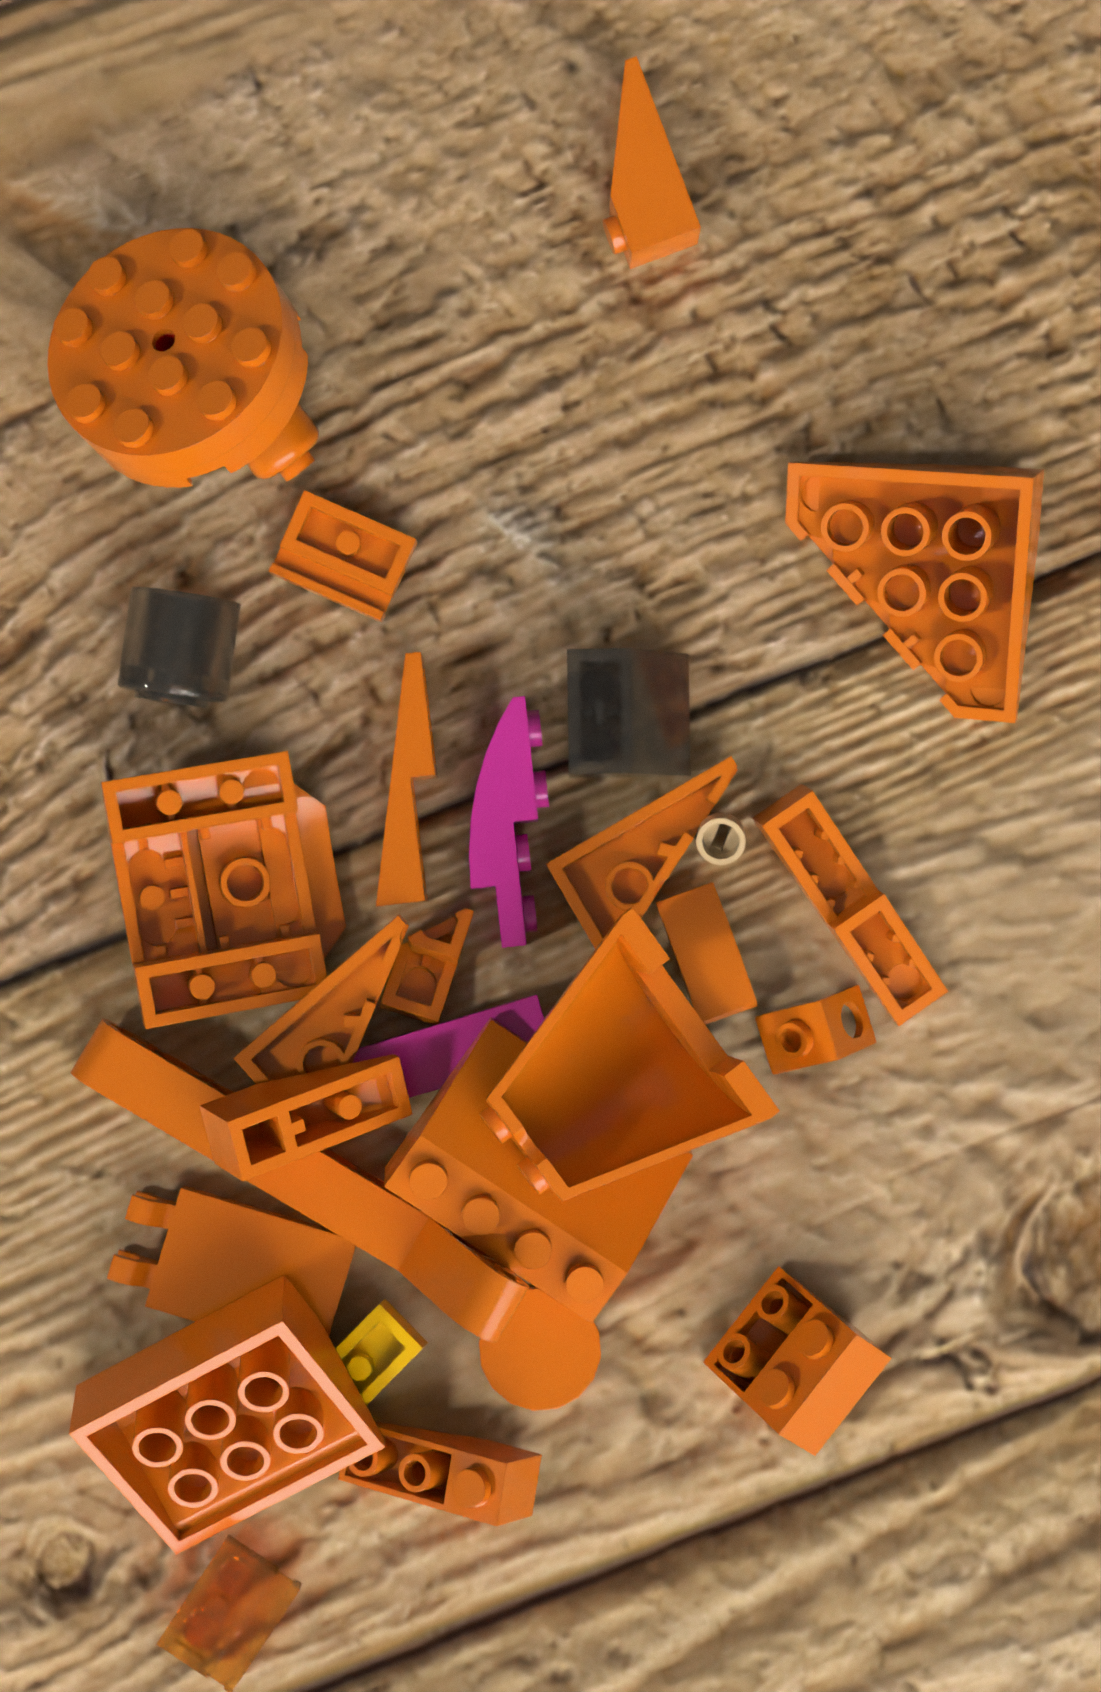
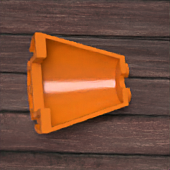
M629 908L619 916L486 1098L489 1107L479 1114L501 1144L511 1138L525 1156L516 1165L539 1195L550 1187L562 1201H565L769 1120L780 1112L744 1060L728 1056L665 970L663 964L670 958L634 908Z

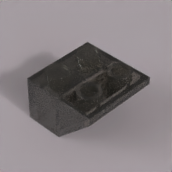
M634 648L567 649L568 778L691 776L689 654Z

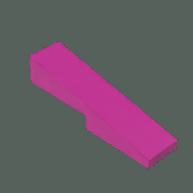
M526 996L414 1032H408L360 1047L353 1063L395 1054L400 1059L409 1098L438 1090L490 1017L528 1042L544 1020L538 996Z

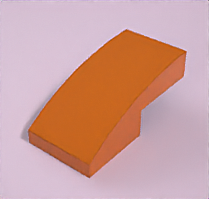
M711 882L656 902L657 911L676 958L689 999L694 1010L705 1025L757 1007L758 1004L714 883Z

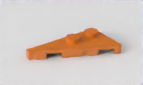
M732 756L546 863L547 868L595 949L619 916L629 908H634L640 918L643 917L656 894L694 839L699 825L717 804L738 771L737 764Z
M400 914L394 917L233 1058L255 1084L353 1063L409 927V924Z

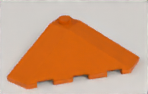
M788 462L785 524L800 541L807 536L813 540L833 563L826 571L856 605L865 600L889 628L883 634L884 638L914 671L921 665L945 692L939 701L954 718L1006 723L1017 722L1040 532L1044 469L983 465Z

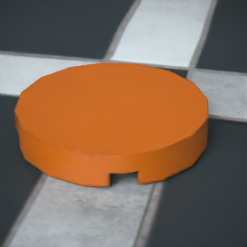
M529 1286L497 1343H491L482 1338L479 1339L481 1368L491 1387L510 1404L532 1411L558 1409L579 1398L594 1380L601 1359L599 1328L595 1320L591 1324L535 1286Z

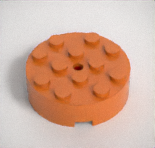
M173 228L146 234L121 245L106 256L93 262L89 270L67 296L54 321L48 347L47 367L51 391L59 410L67 422L115 470L128 478L152 486L166 488L193 486L192 477L212 472L223 466L230 473L241 469L266 450L289 422L301 398L308 369V354L302 347L301 331L298 322L301 319L293 304L264 263L255 253L237 240L218 232L198 228Z

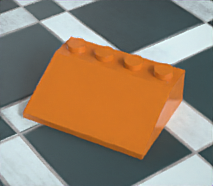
M490 1017L385 1166L384 1187L592 1324L629 1272L691 1161L693 1154L691 1151H688L565 1201H562L550 1187L539 1195L516 1165L525 1156L511 1138L501 1144L479 1115L489 1107L486 1098L527 1043L526 1040Z
M285 1275L77 1384L69 1435L176 1555L385 1448V1439L319 1317Z

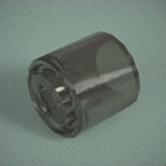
M131 587L117 685L120 688L134 690V698L198 708H207L208 702H226L241 604L221 598L181 591Z

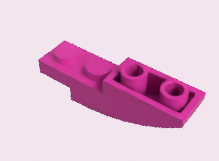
M525 696L513 697L497 724L479 774L470 822L471 889L496 888L502 948L527 945L526 933L538 931L534 895L522 896L520 872L531 870L528 834L515 835L514 824L538 822L537 808L549 807L546 772L545 770L533 772L531 747L543 746L539 709L527 711Z

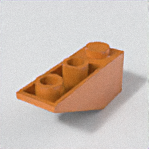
M376 1422L385 1439V1448L339 1471L338 1480L493 1526H500L532 1516L542 1454L488 1439Z

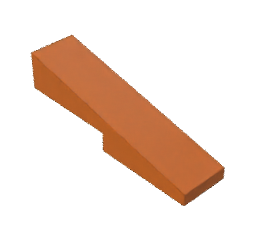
M421 652L405 654L376 907L428 901L414 781L438 778L425 664Z
M800 784L752 818L896 1025H902L949 992L885 894L877 889L813 790Z

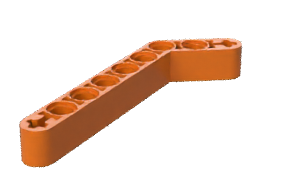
M102 1018L72 1068L71 1074L86 1086L214 1161L200 1105L234 1092L128 1029ZM328 1148L246 1180L398 1270L453 1321L488 1342L497 1343L529 1289V1285L509 1268L503 1266L385 1188L384 1181Z

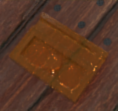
M228 1534L159 1637L156 1645L207 1679L210 1676L222 1684L225 1691L233 1692L300 1591L302 1583L295 1578L292 1580L280 1572L279 1567Z

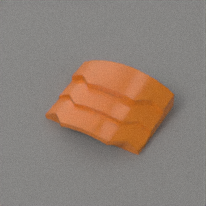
M288 751L100 782L131 962L145 1029L298 1001L327 976L324 959L346 928V922L335 869L326 806L294 784Z

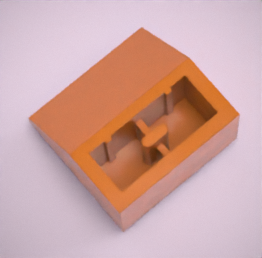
M778 1266L703 1363L779 1435L816 1456L892 1358L852 1323Z

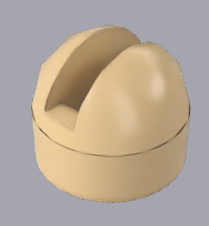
M721 812L706 817L699 825L696 837V845L700 855L706 861L716 865H726L736 861L742 855L746 842V832L742 823L733 815ZM719 824H725L730 827L720 850L712 847L711 844L718 831Z

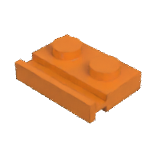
M304 490L281 541L275 561L269 568V573L382 623L387 608L397 591L418 542L411 536Z

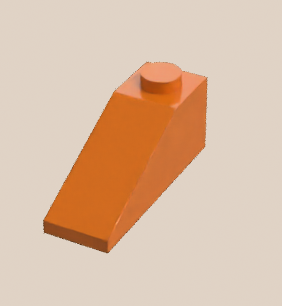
M637 56L625 60L610 194V217L602 220L613 254L616 255L624 252L630 269L697 245L701 231L699 220Z
M395 1054L255 1084L200 1105L214 1163L241 1181H246L413 1115L400 1059Z

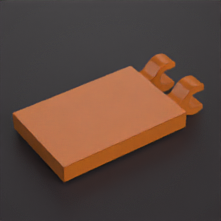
M185 1185L180 1188L177 1202L142 1191H137L136 1195L133 1194L131 1196L125 1219L146 1226L168 1229L159 1261L119 1249L118 1254L113 1256L107 1279L125 1285L149 1288L150 1291L145 1307L196 1322L285 1275L319 1317L328 1336L330 1335L356 1245L325 1227Z

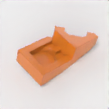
M465 908L455 913L454 917L430 929L420 930L407 937V942L401 945L392 966L380 1002V1008L432 1025L439 1024L474 915L473 910Z

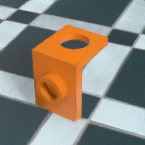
M859 985L848 987L819 1000L763 1013L755 1017L768 1063L774 1075L840 1060L876 1043L875 1034ZM844 1005L851 1010L855 1019L856 1030L853 1038L847 1034L842 1024L841 1012Z

